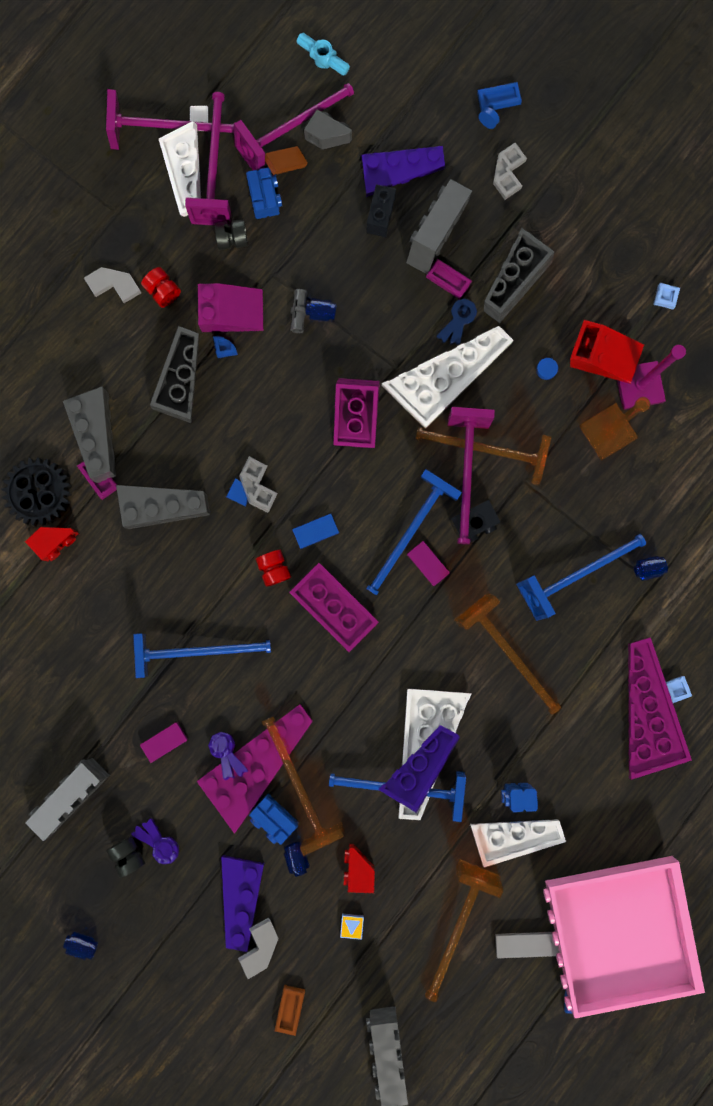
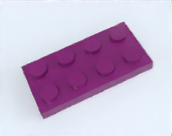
M320 563L289 592L348 652L379 623Z

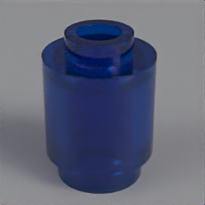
M311 299V303L307 302L306 315H310V320L327 322L335 320L336 303L321 299Z
M654 556L637 560L634 572L637 578L640 577L642 581L663 576V574L668 572V566L664 557Z
M300 842L285 846L283 854L289 874H294L297 877L307 873L306 869L310 865L304 846H301Z
M73 932L72 936H67L63 948L66 949L65 954L82 960H92L98 942L94 941V938Z

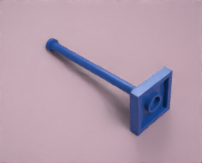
M426 469L421 475V479L432 485L431 489L433 491L371 586H367L366 589L375 595L379 593V587L439 495L442 496L444 493L456 501L462 493Z
M639 534L635 536L634 540L543 590L535 575L522 580L516 585L536 621L549 618L556 613L547 599L548 596L639 546H645L646 541Z
M133 634L136 678L148 676L147 662H150V659L259 651L271 653L270 640H266V643L150 651L146 647V634Z
M456 771L455 789L451 788L450 791L431 788L426 796L450 799V802H453L452 819L456 822H462L466 784L465 772ZM330 774L329 787L338 785L378 790L385 784V782L337 777L335 774Z

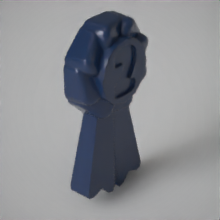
M461 299L454 303L451 310L453 319L436 337L442 339L443 343L453 333L450 344L455 343L459 346L464 325L473 322L476 317V306L468 299Z

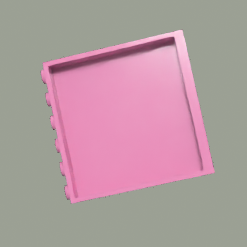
M673 856L545 881L546 888L543 889L545 901L549 902L551 909L547 910L550 924H554L555 929L552 932L554 945H558L559 953H556L558 966L562 967L563 970L560 980L563 989L567 990V996L564 997L567 1011L571 1010L574 1018L705 993L680 864Z

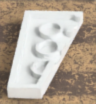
M193 121L159 138L178 209L183 217L188 215L185 207L186 198L201 199L197 124Z
M558 819L470 824L483 867L566 842Z

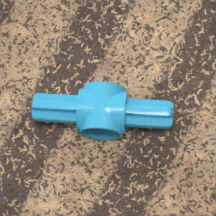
M305 33L299 34L296 41L297 44L310 52V57L314 59L318 67H331L343 76L348 73L349 64L336 56L337 52L332 49L329 41H315Z

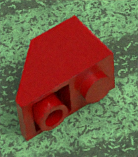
M40 527L25 542L41 560L48 562L49 560H55L60 555L59 551L62 548L73 544L76 540L75 537L79 533L71 528Z
M349 843V850H345L344 862L349 863V871L344 872V885H348V892L374 893V865L354 844Z

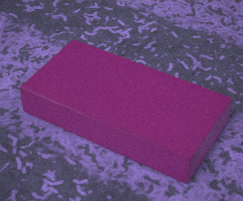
M439 259L436 260L426 275L427 279L458 299L462 298L472 283V280Z
M84 461L77 465L100 499H105L117 490V484L113 478H107L105 481L95 483L90 479Z
M424 541L407 554L433 587L450 574Z
M176 722L140 744L150 763L186 742L188 738L179 723Z

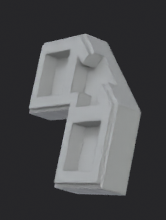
M516 143L500 152L497 158L493 185L504 200L522 188L521 183L512 171L525 163L527 158Z
M101 267L84 277L96 297L112 287L115 288L123 303L141 294L140 289L129 273Z
M249 456L239 477L249 504L268 513L278 493L259 484L267 465Z
M269 918L249 928L257 947L238 958L247 979L268 967L277 944L278 937Z

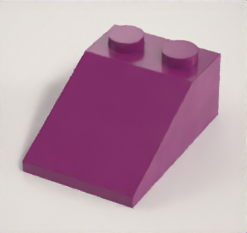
M219 283L198 284V325L201 331H264L263 289Z
M338 378L335 396L334 445L375 448L380 381Z

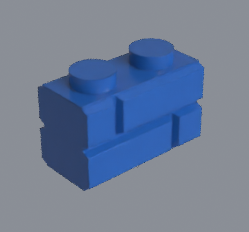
M269 167L259 169L258 171H248L246 175L256 219L279 215V207L282 206L280 194L275 193V187H278L276 175L271 174Z
M508 783L505 784L504 790H501V801L512 812H523L524 810L526 812L537 811V791L529 783H518V785Z
M269 794L249 814L251 817L250 822L258 829L262 827L267 832L266 837L274 844L278 842L281 845L299 825V822Z

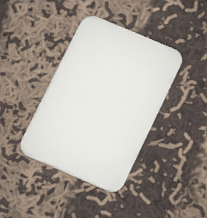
M190 106V121L208 122V106Z

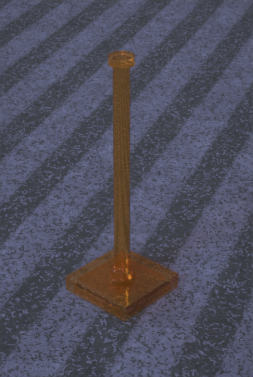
M640 397L636 400L635 405L624 414L617 403L579 425L601 461L638 438L628 421L640 412L648 410L650 401L646 397Z
M418 428L416 440H421L422 438L465 448V439L424 431L423 428ZM543 435L539 452L534 453V455L473 442V450L532 463L531 465L535 466L531 484L540 485L551 436Z
M485 594L458 616L455 622L459 627L468 630L476 622L480 621L548 706L550 714H555L561 709L560 704L554 702L487 618V613L501 602L496 596Z
M273 716L263 721L262 724L263 726L266 725L315 831L313 833L314 836L302 841L300 850L303 856L344 837L345 829L342 823H338L328 829L322 828L273 722L275 721Z
M459 859L456 866L458 881L471 886L430 990L426 991L425 997L433 1002L438 1000V991L479 890L501 898L503 893L501 879L498 874Z

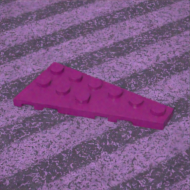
M651 637L629 643V779L632 780L692 761Z
M301 704L234 753L248 769V772L243 773L242 777H239L233 768L235 778L224 780L222 765L219 764L197 781L234 834L313 722Z

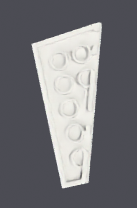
M497 326L449 352L418 365V367L382 383L381 386L426 429L513 342V339L502 328Z
M407 689L402 766L440 725L456 733L471 693ZM430 797L424 799L417 813L399 803V819L421 820Z

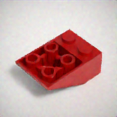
M584 320L570 358V367L631 384L644 344L605 325Z

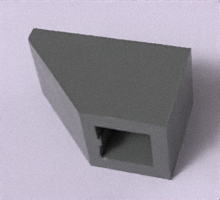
M316 110L304 129L305 140L320 149H327L350 143L352 140V129L346 123H339L334 120L327 112L322 113Z

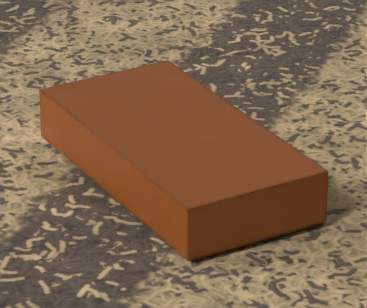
M298 146L265 154V162L273 175L305 168L308 163Z
M284 985L275 1026L276 1032L296 1036L305 989Z

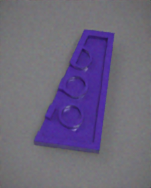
M443 146L363 154L362 166L366 197L373 195L376 184L391 187L400 183H407L416 177L421 178L443 170L445 168Z
M440 725L424 741L421 747L407 759V762L399 770L397 769L392 777L378 790L417 813L460 736Z
M222 855L226 948L247 952L251 936L249 928L253 926L264 863Z

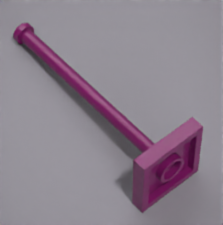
M349 83L345 84L343 89L258 140H255L245 124L240 120L234 124L235 147L252 171L265 168V152L261 147L310 119L316 110L323 111L346 96L354 95V90Z
M107 89L106 131L111 149L119 150L120 127L122 125L178 129L192 122L122 116L116 90ZM195 122L197 124V131L212 132V123ZM220 123V132L234 133V124Z
M214 92L212 94L214 106L206 199L186 198L185 207L191 224L215 225L218 222L231 224L233 221L228 200L215 199L222 102L225 98V95L221 92Z
M675 345L671 349L670 354L659 364L658 361L638 364L631 384L617 380L623 410L660 404L666 401L660 374L673 362L685 356L686 349L684 346Z
M452 407L448 416L447 426L466 427L460 538L457 539L458 544H470L468 533L474 428L489 429L494 419L495 410Z

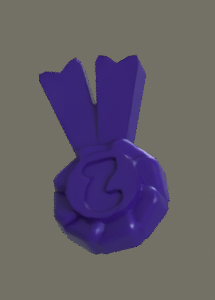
M224 732L213 735L208 747L214 757L221 759L223 779L235 778L233 768L237 775L242 777L243 773L248 772V769L233 753L235 748L233 737Z
M152 818L147 823H142L146 831L140 826H136L135 832L131 835L153 847L152 855L158 863L171 864L175 861L179 854L178 843L173 838L162 837Z

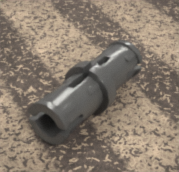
M303 289L294 290L290 331L293 333H303L304 319L305 315H307V291Z

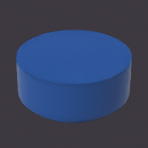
M485 107L479 114L480 122L489 129H494L499 123V116L492 108Z
M551 358L542 359L536 367L537 375L544 380L552 379L558 372L556 361Z

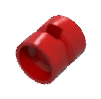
M157 267L143 278L141 285L150 295L153 294V299L163 308L178 298L181 289L174 281L169 280L170 277L163 268Z
M281 549L269 552L255 559L259 570L264 571L262 578L266 587L291 578L288 567L282 564L285 560Z

